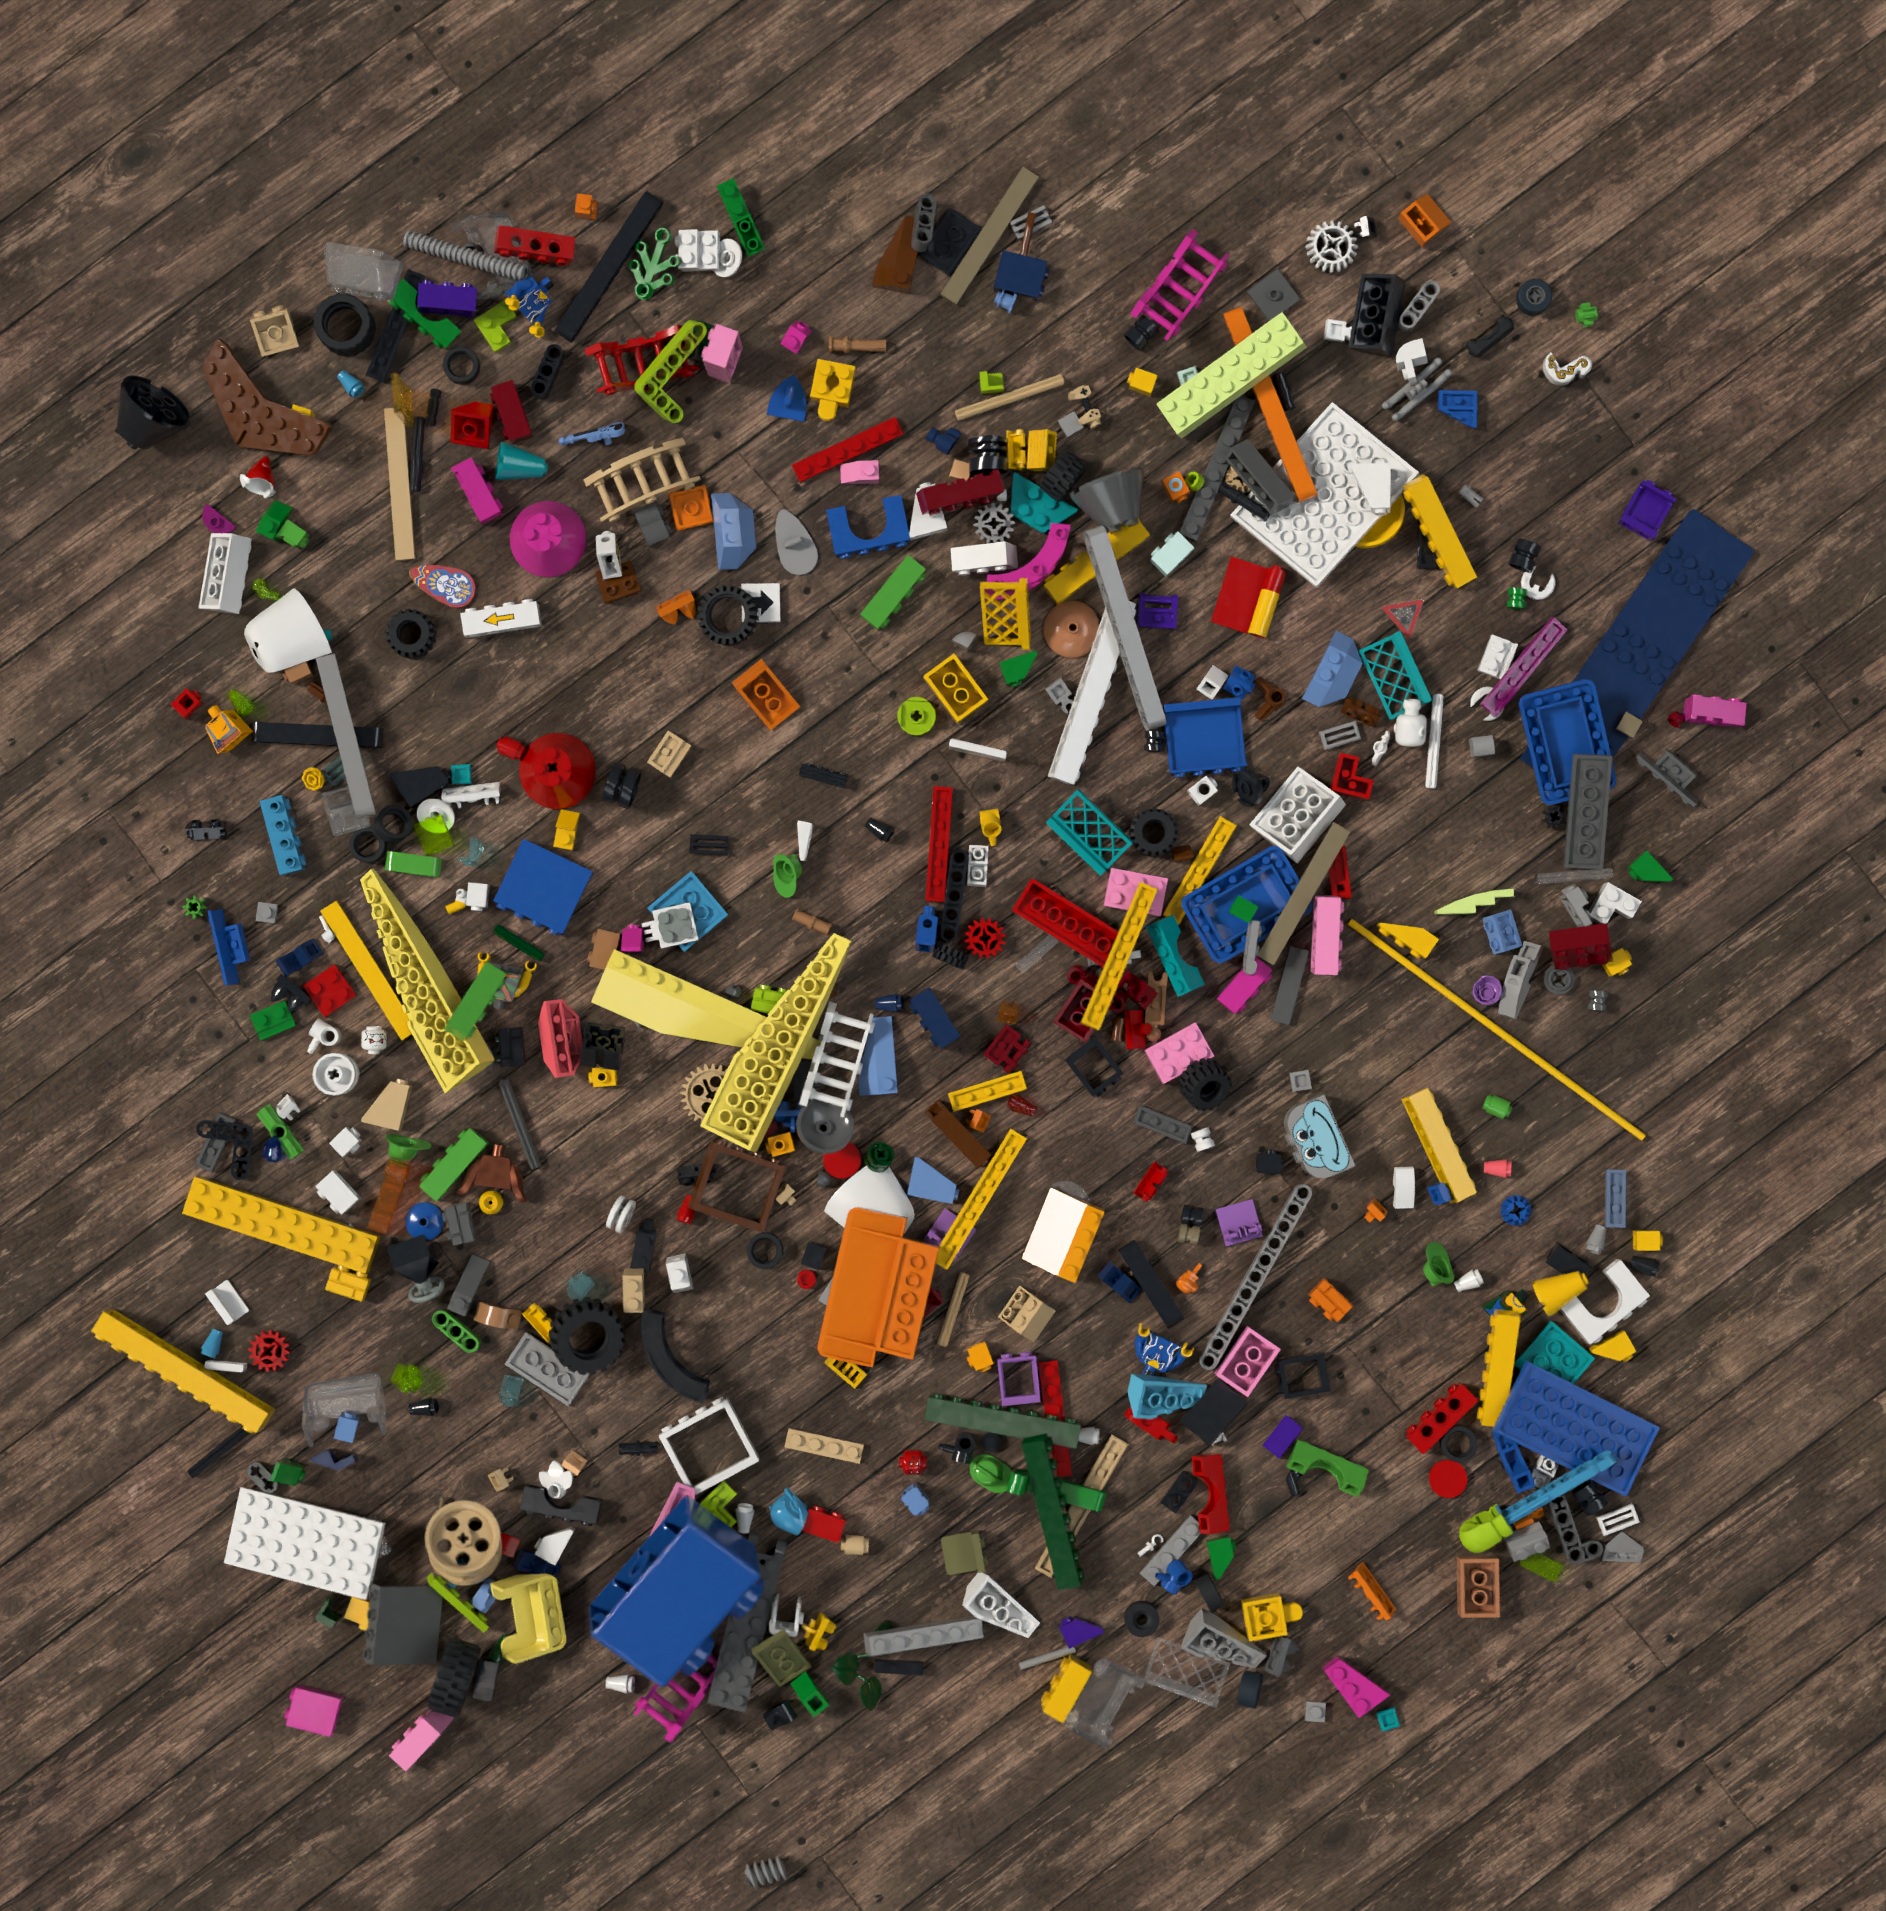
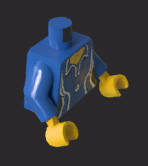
M533 277L516 281L514 286L505 292L508 296L505 299L506 305H509L508 308L514 311L519 309L531 324H535L529 328L530 333L535 334V337H543L544 328L540 325L543 324L546 310L552 302L546 292L554 284L548 277H545L540 283H537Z
M1142 1323L1139 1324L1134 1344L1136 1356L1141 1363L1146 1364L1142 1375L1154 1376L1156 1370L1163 1373L1171 1371L1192 1355L1194 1347L1191 1350H1187L1186 1346L1188 1343H1184L1183 1347L1150 1332V1325H1148L1147 1329H1143Z

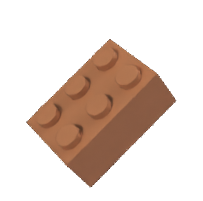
M1495 1555L1457 1556V1614L1461 1618L1500 1617L1499 1558Z

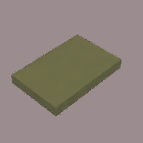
M785 1629L751 1649L754 1656L779 1687L812 1667L809 1660Z

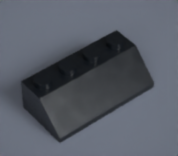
M1396 274L1361 275L1349 349L1373 355L1392 356L1405 280Z

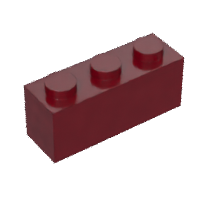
M510 380L492 386L493 393H490L493 405L497 404L499 411H496L499 422L504 424L505 429H502L505 440L515 444L532 438L533 435L514 381Z

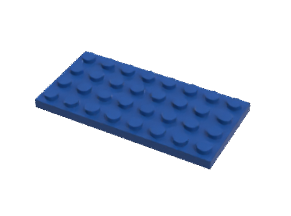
M1525 1361L1492 1431L1571 1470L1592 1460L1600 1453L1610 1450L1615 1456L1616 1462L1590 1479L1623 1496H1627L1660 1427Z

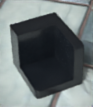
M808 1241L801 1264L819 1270L827 1247Z

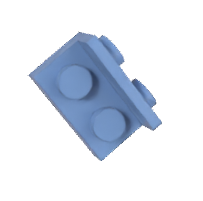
M1511 909L1483 918L1484 929L1487 932L1493 954L1522 946Z

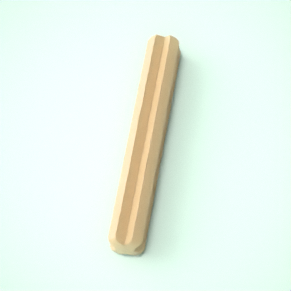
M960 1272L937 1342L940 1346L946 1347L948 1345L969 1280V1275Z

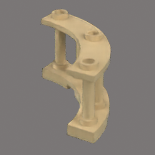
M683 438L662 443L663 447L653 449L652 446L610 464L611 468L603 472L600 469L584 479L586 487L594 485L598 488L608 513L600 518L601 522L607 520L610 522L620 519V515L643 503L650 504L662 495L680 489L687 491L695 487V483L701 479L700 476L689 478L679 454L680 448L686 445ZM669 454L673 457L682 481L671 484L661 460L662 455ZM650 459L654 461L664 487L652 492L640 467L642 462ZM628 468L634 470L644 493L643 496L632 501L621 477L622 471ZM610 477L614 478L624 505L614 509L604 485L605 480Z

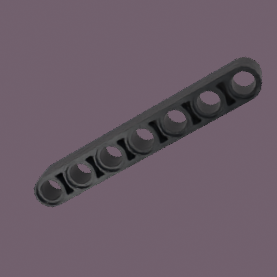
M252 722L251 742L338 746L333 725ZM354 726L359 747L383 748L384 728Z

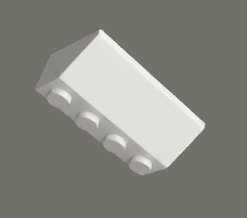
M211 533L199 609L239 614L242 606V593L245 588L244 581L248 569V557L251 551V538L232 533Z

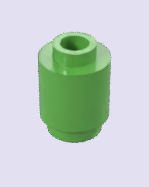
M1488 1094L1482 1109H1485L1491 1115L1503 1119L1505 1116L1508 1117L1510 1115L1512 1106H1509L1510 1101L1494 1094L1493 1096Z

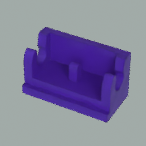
M1285 1415L1262 1446L1281 1459L1304 1428Z

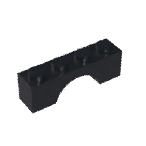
M526 1484L520 1509L530 1515H536L537 1512L542 1513L545 1518L554 1519L557 1516L562 1517V1521L572 1523L574 1520L581 1521L582 1525L592 1526V1524L598 1522L602 1499L583 1495L575 1505L561 1507L549 1499L545 1487Z

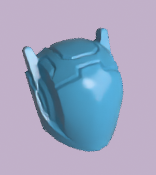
M787 1487L784 1489L785 1493L769 1506L770 1515L773 1523L778 1528L798 1535L807 1518V1505Z

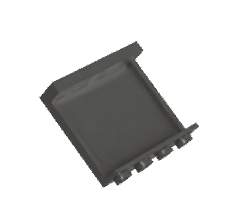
M429 1583L428 1585L379 1586L372 1584V1589L369 1592L370 1608L367 1612L368 1628L365 1632L366 1648L363 1651L364 1662L373 1666L436 1664L443 1596Z

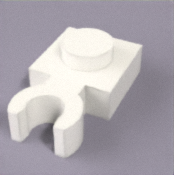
M1327 319L1324 339L1343 342L1346 337L1349 341L1352 326L1347 328L1344 321Z

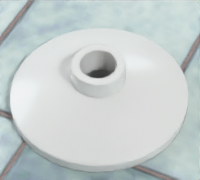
M732 239L720 241L719 270H713L720 277H730L740 267L742 250L736 241Z
M425 800L417 809L419 823L430 832L443 833L448 831L454 824V812L442 800Z

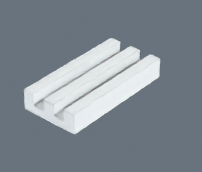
M207 1360L205 1361L204 1368L244 1372L247 1370V1363Z
M1632 1503L1596 1517L1603 1536L1640 1523ZM1631 1510V1512H1629V1513H1627V1514H1624V1515H1622V1516L1616 1517V1518L1611 1519V1520H1608V1521H1606V1522H1603V1521H1602V1520H1604V1519H1607V1518H1610V1517H1612V1516L1618 1515V1514L1623 1513V1512H1625V1511ZM1632 1516L1634 1517L1633 1520L1627 1521L1625 1523L1614 1526L1607 1530L1605 1529V1527L1608 1525L1614 1524L1616 1522H1619Z

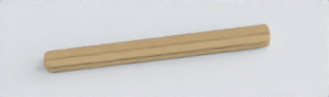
M1059 374L955 411L956 418L960 421L1056 388L1064 384L1063 376Z

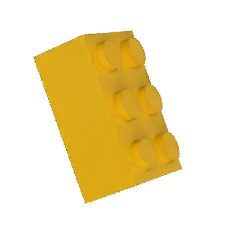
M955 654L949 656L923 676V679L957 724L988 702L986 695Z
M1071 1654L1068 1658L1064 1657L1060 1664V1673L1053 1676L1050 1682L1051 1689L1049 1692L1045 1691L1041 1698L1043 1712L1064 1723L1092 1673L1089 1664Z

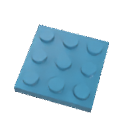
M692 871L648 907V910L653 914L652 911L690 902L699 940L728 916L727 912ZM697 941L680 944L679 946L685 952Z

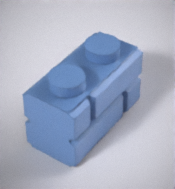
M917 1482L902 1492L901 1500L908 1506L913 1515L919 1514L921 1516L929 1510V1497L924 1491L922 1492V1488Z

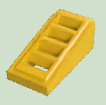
M827 1358L824 1362L854 1389L867 1376V1373L853 1363L847 1362L839 1370L838 1368L844 1361L838 1360L833 1365L836 1360ZM852 1366L853 1369L845 1376L846 1371ZM858 1371L859 1374L851 1381L850 1378Z

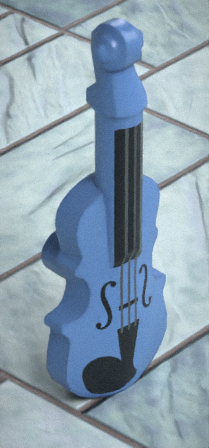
M615 422L604 427L570 434L566 438L560 437L559 444H573L575 441L587 439L588 442L603 439L605 445H609L612 443L611 438L624 434L625 426L623 422Z

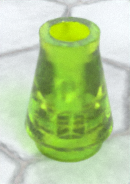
M236 689L228 692L227 697L239 715L245 717L254 710L253 701Z

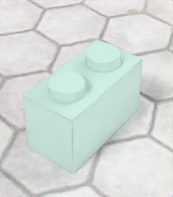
M1179 532L1175 535L1171 533L1164 540L1166 544L1162 548L1158 546L1150 554L1152 556L1150 562L1165 577L1194 549Z

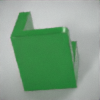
M1238 895L1227 913L1249 923L1258 906Z

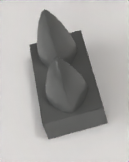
M1286 1636L1274 1637L1265 1670L1279 1677L1281 1673L1290 1670L1292 1667L1286 1659V1655L1295 1654L1300 1651L1299 1646Z

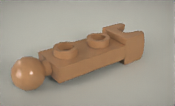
M1148 971L1147 984L1159 993L1145 1010V1023H1149L1152 1027V1032L1146 1035V1037L1152 1042H1156L1161 1038V1031L1158 1025H1164L1167 972L1162 973L1160 981L1154 980L1152 971Z

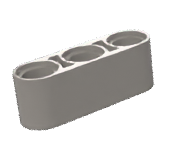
M1427 281L1402 313L1398 321V327L1401 331H1411L1440 292L1437 282ZM1431 287L1435 292L1434 295L1427 294L1425 289ZM1414 303H1421L1423 310H1417L1414 307ZM1403 318H1409L1412 321V325H1405Z

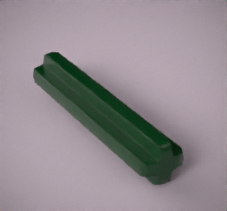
M496 925L493 933L530 957L539 962L544 958V952L501 925Z

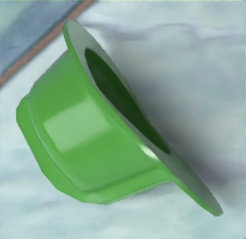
M778 854L773 859L774 885L781 896L789 898L796 892L797 879L802 874V866L796 854L787 856Z
M399 1134L386 1135V1140L390 1142L388 1155L398 1160H411L415 1157L418 1150L431 1148V1143L425 1140L408 1138Z
M1430 1242L1426 1248L1427 1262L1423 1267L1424 1275L1432 1286H1437L1441 1283L1451 1284L1454 1281V1274L1447 1251L1441 1244Z
M981 1454L976 1456L970 1465L971 1477L991 1492L1003 1493L1007 1491L1012 1472L1011 1469L991 1455Z

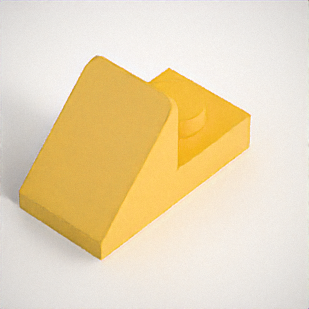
M561 809L555 826L557 830L553 847L573 851L580 813Z

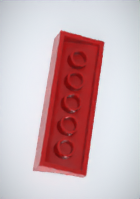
M1031 878L1011 910L1103 968L1118 935L1117 930Z

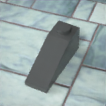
M474 1254L471 1255L450 1300L448 1310L463 1316L468 1315L490 1261Z

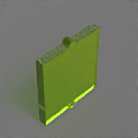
M442 814L432 818L427 817L424 821L413 824L426 856L437 851L440 853L443 849L454 846Z

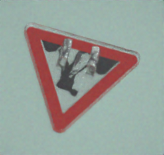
M1417 599L1384 605L1382 610L1406 638L1410 639L1424 600Z

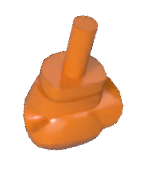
M1198 1263L1193 1271L1187 1270L1176 1282L1178 1289L1185 1294L1196 1292L1198 1289L1196 1281L1199 1279L1196 1274L1203 1265Z

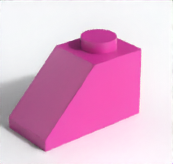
M628 925V929H623L621 951L644 952V929L639 928V925Z

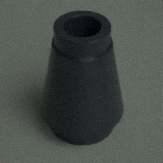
M872 817L865 824V827L881 842L887 843L895 831L891 825Z
M1633 1255L1630 1267L1649 1277H1655L1660 1262L1653 1258Z
M432 1397L409 1404L410 1415L434 1416L439 1411L438 1401Z

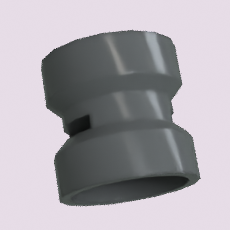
M1589 990L1591 1000L1588 1003L1587 1009L1607 1011L1605 1000L1608 998L1609 992Z

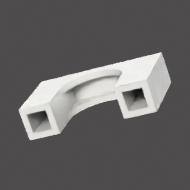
M1616 1259L1602 1270L1618 1292V1304L1612 1313L1604 1317H1595L1587 1311L1577 1297L1560 1309L1588 1344L1598 1343L1603 1338L1601 1335L1606 1331L1611 1332L1618 1326L1617 1322L1630 1317L1633 1314L1631 1311L1636 1307L1640 1308L1646 1304V1299L1650 1296L1620 1259Z

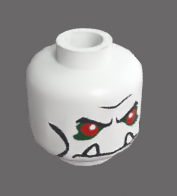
M367 1026L362 1031V1048L368 1050V1054H380V1050L386 1048V1031L382 1030L381 1026Z

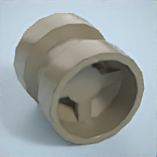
M1181 1223L1178 1242L1184 1243L1189 1241L1190 1244L1197 1245L1200 1227L1193 1226L1190 1228L1187 1224Z

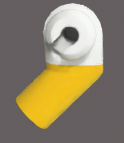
M458 889L455 902L445 906L449 915L466 907L467 891L464 889Z

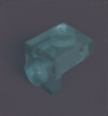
M470 838L469 857H458V861L463 862V866H474V862L480 863V854H483V843H480V839Z

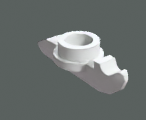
M1386 731L1385 735L1381 737L1382 740L1377 741L1373 746L1375 754L1372 759V765L1375 767L1381 756L1387 751V744L1390 739L1389 731Z

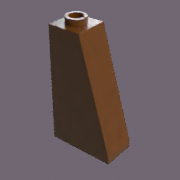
M939 1100L935 1101L924 1112L977 1169L989 1161L991 1154Z

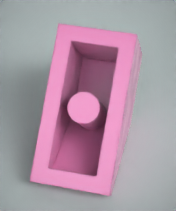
M878 460L856 461L841 465V484L879 483Z

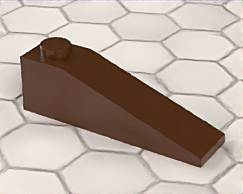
M905 216L876 267L872 287L910 294L918 252L911 246L914 217Z

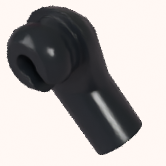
M1292 1469L1286 1477L1291 1496L1300 1493L1297 1482L1303 1476V1474Z

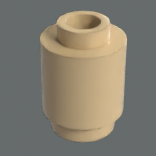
M845 1535V1539H841V1550H844V1554L863 1555V1553H868L869 1538H864V1536Z

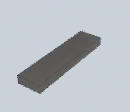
M1292 946L1289 947L1271 1021L1290 1025L1309 951Z

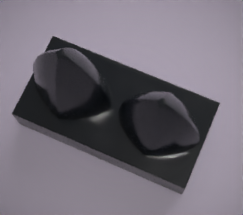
M280 974L276 979L277 983L271 993L272 1002L279 1001L292 993L288 1001L289 1011L299 1010L311 1003L312 999L284 975Z
M1181 1471L1160 1503L1176 1514L1194 1490L1198 1481L1184 1471Z

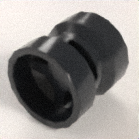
M1145 731L1146 744H1144V751L1163 752L1161 742L1164 739V732Z
M1184 1204L1181 1223L1188 1224L1191 1222L1194 1226L1200 1227L1203 1208L1196 1207L1192 1209L1190 1205Z

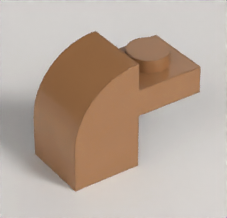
M478 1301L474 1320L493 1327L518 1330L522 1311Z

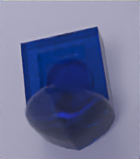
M273 1136L267 1141L262 1152L263 1158H267V1161L274 1163L285 1159L286 1155L282 1151L281 1142L277 1136Z

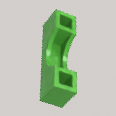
M1297 1440L1292 1447L1286 1465L1287 1468L1303 1475L1313 1468L1325 1469L1334 1475L1338 1482L1339 1490L1358 1497L1364 1489L1369 1469L1364 1468L1360 1464H1354L1341 1456L1333 1455L1324 1449H1319L1308 1442Z

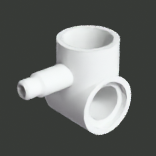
M318 1018L309 1031V1035L314 1038L307 1052L312 1054L320 1042L326 1046L337 1045L342 1038L340 1030ZM329 1031H332L335 1035L334 1040L331 1042L326 1039V1034Z

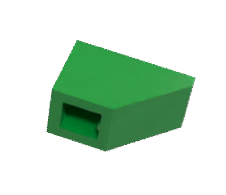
M806 1671L790 1683L801 1702L813 1717L829 1706L830 1700Z

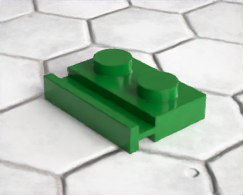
M286 1000L249 1015L260 1041L297 1026L291 1011L288 1010Z

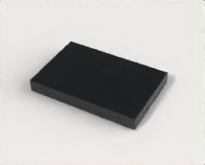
M949 208L933 231L927 249L919 252L918 256L950 277L981 232V228L952 208Z
M1217 1379L1180 1422L1210 1447L1248 1403L1220 1379Z

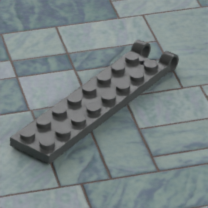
M749 1534L748 1541L755 1547L757 1546L759 1535ZM777 1541L774 1557L757 1553L761 1573L760 1578L764 1581V1589L756 1604L746 1615L741 1618H735L729 1614L708 1704L745 1712L758 1662L751 1649L763 1642L787 1545L786 1541ZM761 1559L765 1560L764 1565L760 1564Z

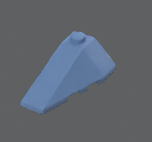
M892 1016L876 1017L872 1019L875 1026L873 1033L868 1034L862 1059L863 1067L861 1074L858 1075L860 1096L898 1093Z

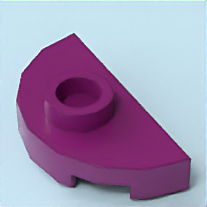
M206 503L202 518L205 526L214 533H232L237 529V527Z

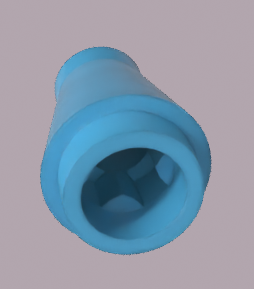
M346 370L338 374L337 379L341 382L349 396L358 398L365 390L363 382L350 375Z
M212 1329L201 1347V1354L215 1359L217 1354L219 1355L223 1332Z

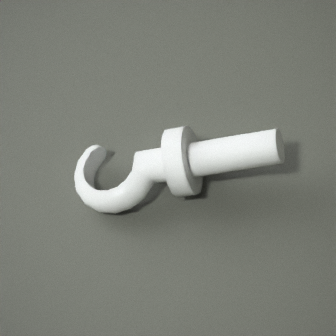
M1159 1534L1154 1535L1151 1539L1152 1542H1147L1146 1547L1137 1554L1141 1557L1147 1551L1154 1550L1153 1547L1156 1545L1154 1542L1155 1537H1160L1161 1543L1163 1542V1537Z

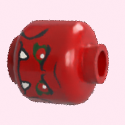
M905 1450L903 1456H899V1468H903V1472L906 1475H921L923 1470L927 1469V1455H924L921 1450Z

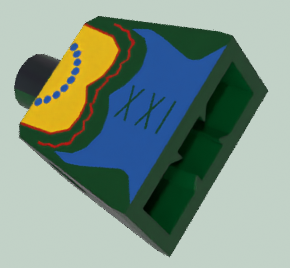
M1521 1289L1515 1295L1510 1290H1505L1483 1303L1481 1307L1489 1316L1494 1315V1309L1518 1311L1521 1320L1527 1313L1522 1304L1530 1296L1524 1289Z

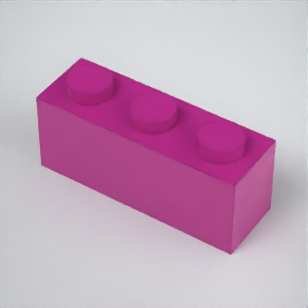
M1257 956L1254 959L1257 963L1255 974L1247 975L1241 969L1216 998L1233 1014L1236 1012L1240 1014L1247 1006L1245 1004L1246 1000L1249 997L1253 999L1260 991L1257 989L1261 983L1265 985L1272 977L1270 975L1272 969Z

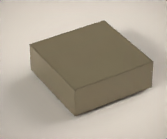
M1625 712L1616 730L1630 738H1634L1643 721Z

